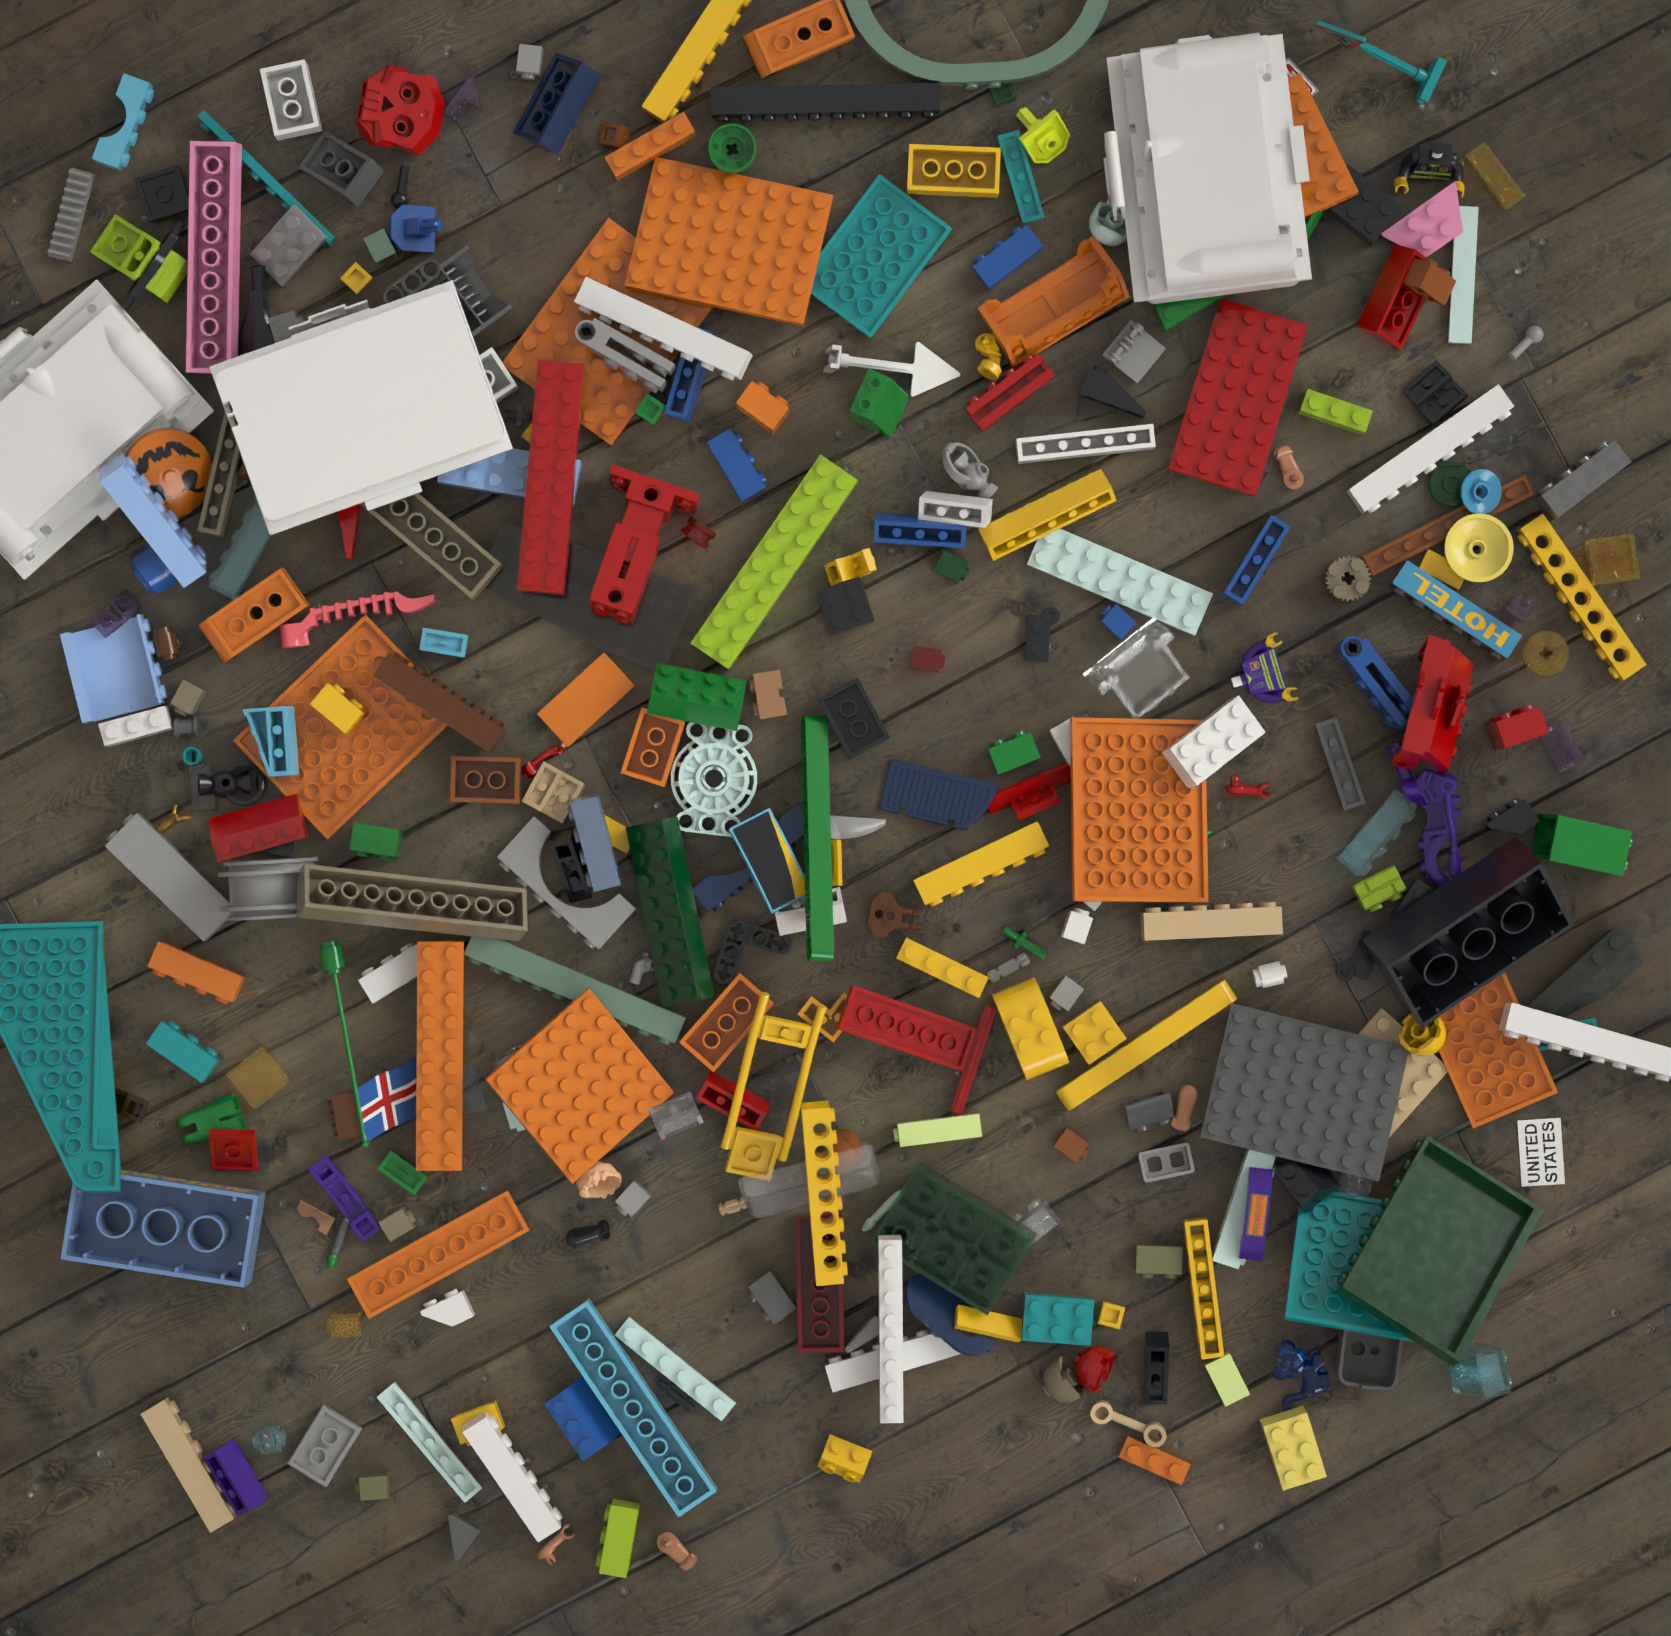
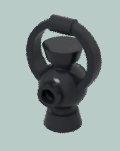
M236 762L225 770L217 771L213 774L212 778L198 773L199 796L208 794L212 790L216 796L226 798L235 805L247 806L255 803L262 796L264 790H266L265 776L252 763ZM236 767H248L258 775L256 776V789L258 793L254 798L240 801L232 797L237 790H241V793L250 795L251 791L250 772L241 774V777L237 778L231 772ZM225 781L227 787L222 786L221 782Z

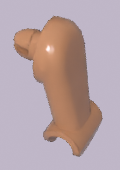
M1288 445L1279 446L1273 451V455L1278 460L1283 482L1289 489H1298L1304 482V476L1292 455L1294 452Z
M1184 1085L1179 1090L1176 1113L1171 1123L1175 1129L1186 1131L1190 1127V1118L1199 1098L1198 1089L1192 1085Z
M569 1523L564 1524L562 1530L537 1552L539 1560L545 1558L550 1565H553L550 1559L554 1563L556 1562L552 1552L556 1550V1547L564 1539H571L576 1535L575 1532L572 1534L564 1532L570 1526Z
M665 1532L657 1538L659 1550L677 1562L679 1568L687 1571L696 1564L697 1557L692 1552L689 1553L674 1534Z

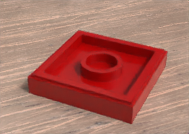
M209 1130L212 1170H258L256 1130Z

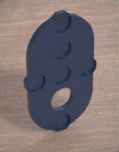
M927 1271L910 1276L906 1282L907 1305L912 1314L929 1328L932 1335L941 1338L955 1351L968 1356L990 1352L995 1347L996 1337L982 1334L969 1337L964 1335L961 1330L954 1328L955 1308L957 1305L985 1310L972 1298V1295L967 1290H962L948 1277L937 1272Z

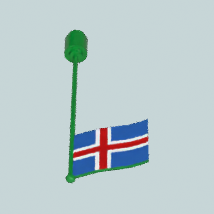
M338 940L320 943L319 956L322 971L327 970V974H332L363 1142L361 1146L367 1148L370 1144L369 1141L387 1129L416 1117L417 1055L405 1064L381 1073L357 1088L337 973H340L341 968L345 967L342 948L339 946Z

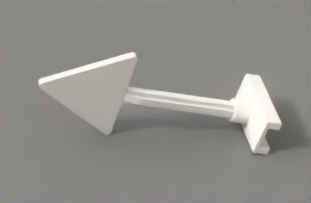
M920 342L915 344L913 364L852 357L849 354L841 353V345H831L825 350V354H829L828 363H830L823 369V372L833 373L840 367L848 368V366L912 374L911 397L960 376L957 370Z

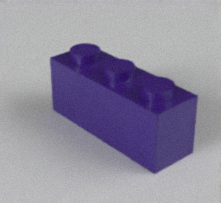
M234 1439L222 1444L202 1457L237 1517L268 1499L263 1486L259 1483L252 1467L248 1464L241 1448Z

